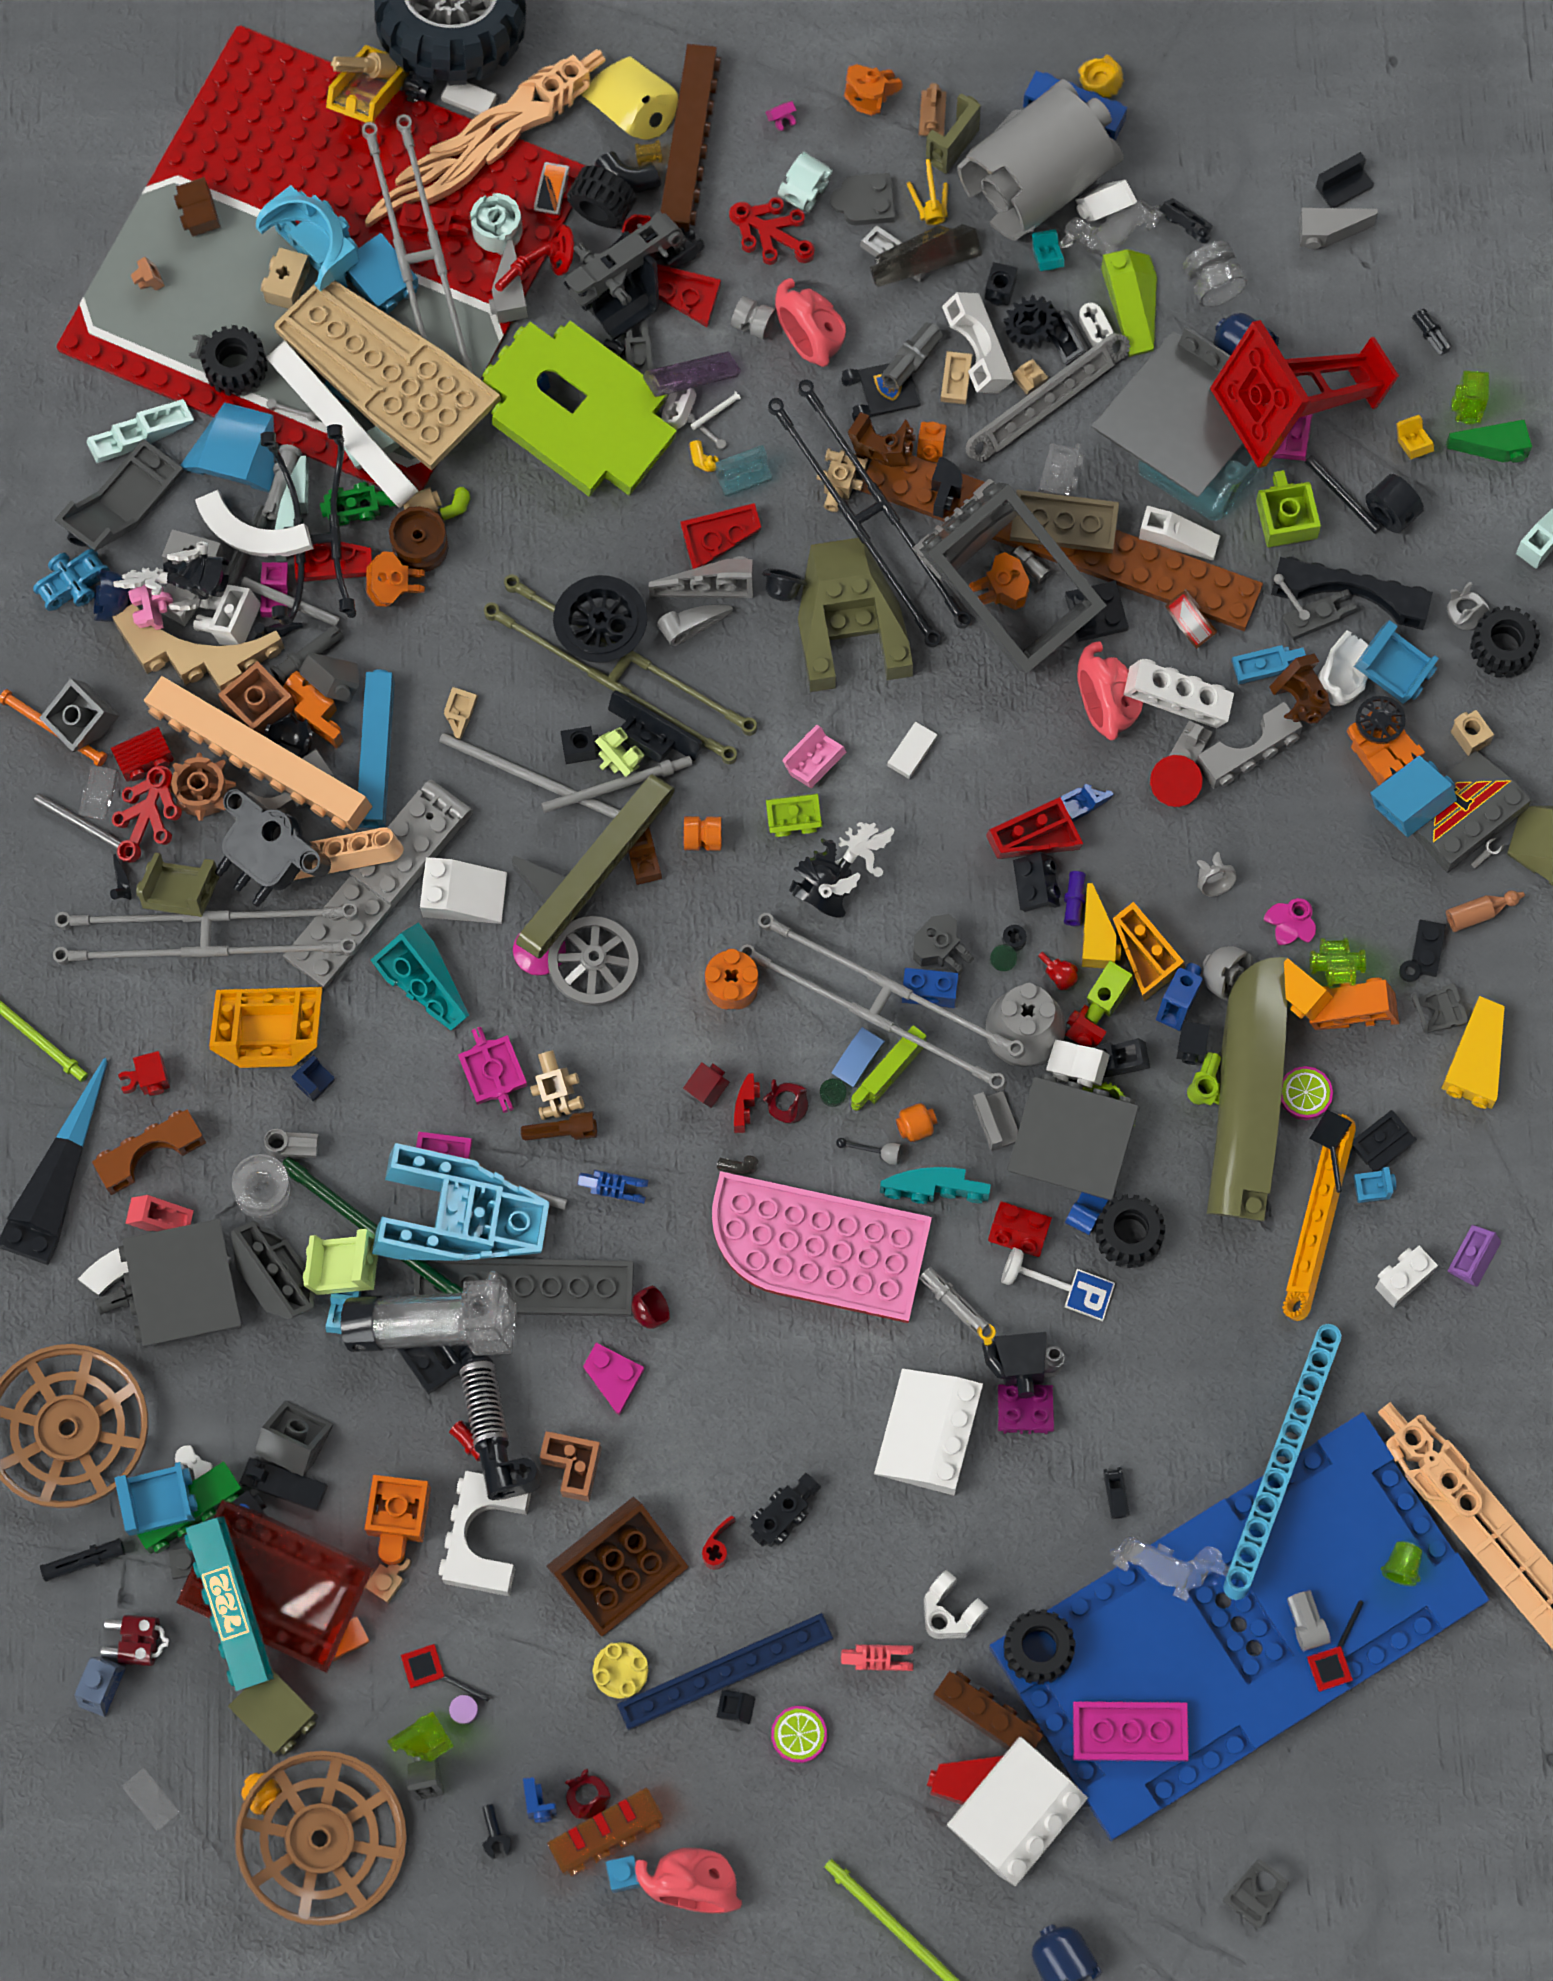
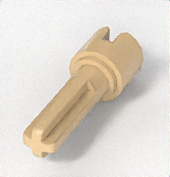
M370 53L367 57L335 56L331 62V66L336 72L367 73L371 78H391L396 71V63L390 58V54Z

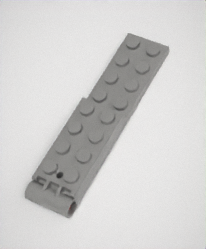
M432 779L427 781L387 827L391 829L403 845L402 855L392 862L352 869L349 872L350 877L324 906L342 907L346 903H354L359 910L357 919L349 921L345 917L325 918L324 916H316L292 945H321L323 942H342L345 938H352L358 945L359 950L423 874L426 857L436 858L459 829L469 820L473 810ZM348 909L346 911V914L351 915L354 912V909ZM347 944L345 950L352 949L353 944ZM322 951L286 952L283 955L286 961L323 989L328 987L353 957L347 956L343 952L323 953Z

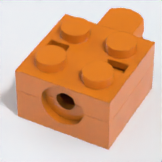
M373 1475L365 1531L368 1536L380 1537L378 1554L385 1564L397 1565L403 1561L407 1541L423 1542L431 1493L428 1481Z

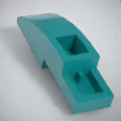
M930 1167L905 1171L882 1180L880 1183V1193H883L887 1198L896 1200L900 1199V1197L911 1198V1201L917 1204H927V1201L933 1202L935 1192L940 1193V1196L944 1198L954 1199L956 1196L966 1197V1200L972 1203H982L989 1200L991 1184L965 1180L966 1169Z

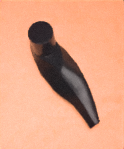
M292 622L290 625L276 623L265 627L263 624L258 623L254 627L257 633L255 639H259L274 631H277L281 637L292 630L303 628V624L298 622Z
M114 854L113 862L117 888L110 891V896L114 900L119 898L131 900L130 883L126 873L119 864L117 855Z

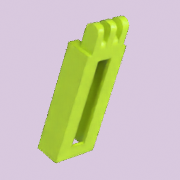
M914 1025L907 1031L926 1041L927 1036ZM902 1037L852 1095V1109L859 1111L868 1100L875 1104L921 1052L923 1047Z

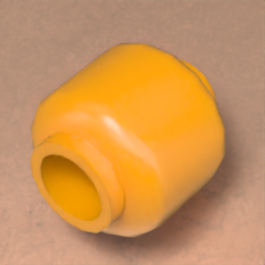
M253 1773L245 1779V1785L241 1791L243 1800H245L254 1784L265 1773ZM274 1777L264 1785L252 1802L250 1810L254 1814L265 1815L270 1804L282 1793Z

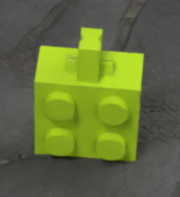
M1284 470L1274 472L1272 478L1274 486L1270 487V489L1259 490L1256 499L1267 548L1318 539L1321 524L1310 482L1288 484Z

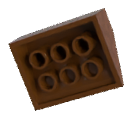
M635 1497L629 1499L546 1565L601 1637L689 1568L643 1504Z

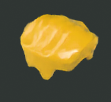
M1106 54L1104 58L1089 60L1078 69L1080 82L1088 92L1094 91L1103 98H1112L1122 88V83L1124 82L1122 68L1110 55Z

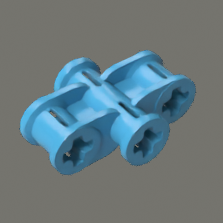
M88 549L71 561H69L70 557L67 553H60L49 561L48 567L54 572L40 579L33 587V591L44 600L45 608L48 611L56 610L72 598H74L73 602L77 607L84 606L94 598L95 592L89 587L101 581V578H97L98 571H110L109 567L103 565L98 558L97 551Z

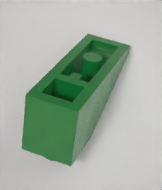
M1525 419L1449 433L1446 442L1447 449L1500 462L1511 461L1513 463L1521 462L1528 458L1532 448Z

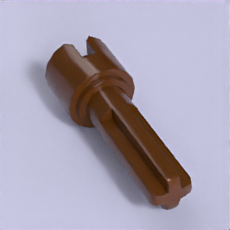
M594 1111L573 1113L569 1120L522 1126L521 1137L525 1141L570 1135L575 1140L597 1138V1122L593 1118Z

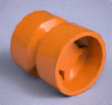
M684 816V850L699 851L701 847H705L706 851H721L722 817L707 816L705 820H701L699 816Z

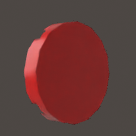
M1170 755L1155 764L1150 775V786L1152 793L1160 802L1167 806L1181 807L1197 798L1202 788L1203 778L1200 768L1193 760L1183 755Z

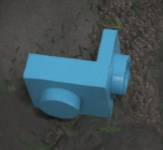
M1383 1167L1381 1171L1354 1174L1353 1176L1358 1203L1390 1199L1393 1190H1396L1395 1175L1390 1174L1389 1167Z

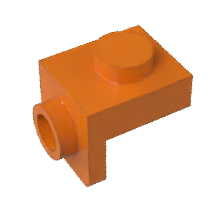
M921 422L916 457L930 462H938L939 457H942L947 425L937 422Z

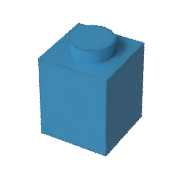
M634 1855L606 1861L613 1893L641 1887L636 1877V1860Z

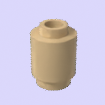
M429 487L418 491L404 504V508L421 506L430 508L434 512H439L438 506H441L442 503L437 490L432 492Z

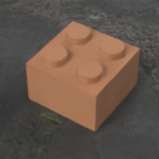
M258 661L218 694L222 706L237 721L261 735H265L268 723H275L296 708L292 696Z

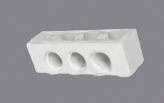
M1140 659L1129 667L1124 696L1216 729L1228 722L1234 693L1225 690V687L1202 682V679L1196 676L1180 674L1174 668H1164L1155 665L1156 663L1149 659ZM1153 679L1157 681L1159 687L1154 684ZM1177 688L1180 689L1182 696L1178 693ZM1200 696L1205 700V704L1201 701Z

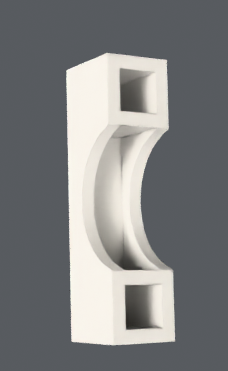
M957 292L942 308L950 328L963 334L975 351L976 363L968 371L977 393L999 394L1014 378L980 294Z

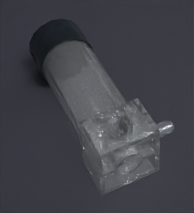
M491 1271L488 1273L487 1280L464 1281L462 1293L347 1298L341 1311V1334L343 1342L350 1352L468 1345L475 1356L512 1354L518 1304L501 1279H498L499 1274Z

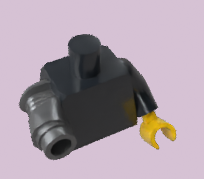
M989 1324L990 1334L983 1336L982 1328L978 1327V1336L984 1339L982 1348L987 1367L997 1378L1003 1379L1005 1386H1017L1020 1398L1033 1397L1035 1395L1034 1384L1044 1383V1377L1056 1376L1061 1371V1366L1065 1360L1064 1353L1056 1346L1049 1347L1046 1351V1332L995 1336V1328Z

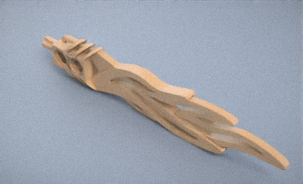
M596 49L581 61L573 54L567 59L560 60L555 65L540 69L538 73L522 82L518 86V90L506 103L480 113L471 120L464 131L458 136L432 146L429 149L430 154L417 161L420 174L424 175L421 177L423 186L443 174L433 185L424 189L428 205L449 196L463 187L480 171L486 162L489 165L500 158L514 144L522 132L552 121L555 112L558 111L559 115L563 113L566 104L570 108L574 103V99L589 88V73L606 61L602 52ZM534 95H536L542 102L533 101ZM505 121H508L491 135V129ZM462 153L458 159L449 158ZM412 165L396 178V186L415 179ZM416 180L389 192L391 201L402 194L418 189ZM413 192L393 201V210L395 211L403 207V203L410 204L421 200L419 192ZM384 198L368 214L365 220L366 227L372 226L388 215Z

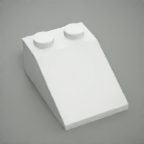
M426 857L420 902L422 916L424 918L502 924L507 872L453 859Z

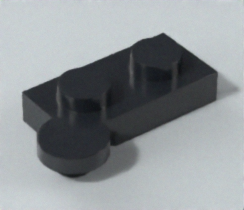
M1174 198L1162 204L1159 211L1165 214V218L1169 222L1184 227L1185 232L1198 242L1203 244L1209 243L1211 238L1208 234L1213 227L1212 224Z

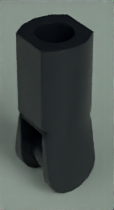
M1117 1467V1470L1114 1471L1103 1469L1111 1518L1120 1519L1130 1516L1121 1467ZM1119 1481L1120 1488L1111 1489L1110 1482Z

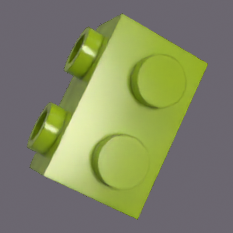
M818 793L765 799L769 832L775 833V837L789 836L793 830H801L802 834L817 832L818 827H822Z

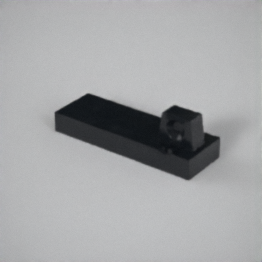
M249 1457L239 1482L248 1488L317 1512L328 1487L325 1483L292 1473Z

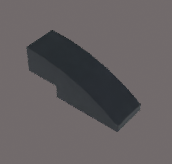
M1139 1038L1115 1045L1106 1043L1091 1047L1102 1050L1110 1055L1103 1078L1150 1068L1146 1042Z

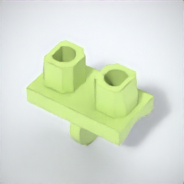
M621 727L603 734L595 742L602 749L598 753L604 760L599 766L603 771L610 767L614 773L620 770L627 777L640 767L638 764L644 757V754L636 746H633L628 751L623 748L621 744L628 736Z

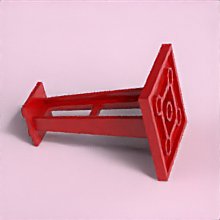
M1258 320L1251 323L1211 385L1210 390L1258 468L1268 465L1299 418L1366 398L1372 409H1377L1399 375L1375 337H1370L1362 351L1357 354L1285 359L1262 321ZM1348 370L1356 385L1333 390L1328 386L1321 373ZM1296 376H1311L1320 389L1321 394L1308 397Z

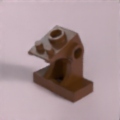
M860 412L848 431L858 458H867L868 460L870 458L889 467L907 466L908 456H912V441H915L916 436L912 435L913 428H910L906 419L895 434H887L884 437L876 434L870 416Z
M1315 653L1295 658L1269 686L1273 695L1289 692L1297 701L1294 708L1284 715L1285 719H1291L1293 722L1304 721L1317 724L1331 709L1328 693L1313 670L1319 663Z

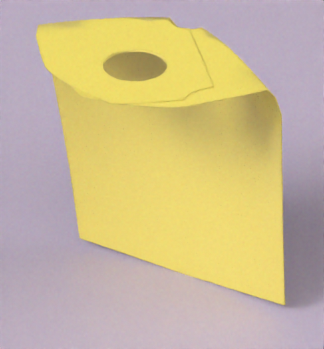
M630 56L601 71L590 82L589 88L580 94L629 135L643 140L659 137L665 133L675 117L678 105V94L675 89ZM645 96H650L648 103L642 102ZM656 112L661 113V124L657 127H651L649 123L650 117Z

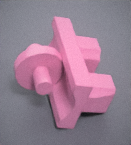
M145 584L128 591L129 598L134 606L143 604L142 610L133 612L134 623L139 628L152 626L156 630L164 628L161 613H166L167 606L173 603L172 594L164 592L162 587L161 594L152 595V589L146 587Z

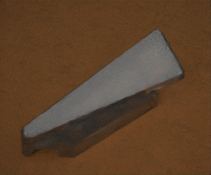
M964 224L954 229L938 225L878 254L875 258L876 265L870 267L874 284L880 287L981 256L982 252L976 229Z

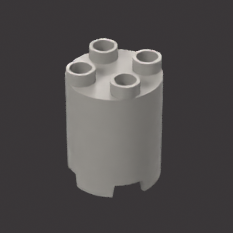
M1061 79L970 150L966 158L957 165L958 174L968 197L983 192L987 200L998 212L990 221V225L1006 238L1016 241L1027 232L1033 231L1123 161L1124 156L1120 147L1108 136L1104 129L1112 121L1108 109L1097 98H1092L1087 103H1084L1079 98L1075 88L1068 81Z

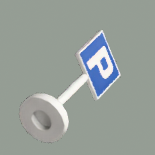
M1015 1247L1012 1249L1004 1267L1001 1283L1011 1285L1016 1280L1018 1273L1059 1287L1069 1291L1065 1308L1103 1321L1115 1285L1114 1282L1076 1269L1072 1285L1021 1267L1024 1257L1023 1251Z

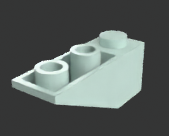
M1553 508L1521 540L1516 552L1519 557L1535 569L1553 551Z

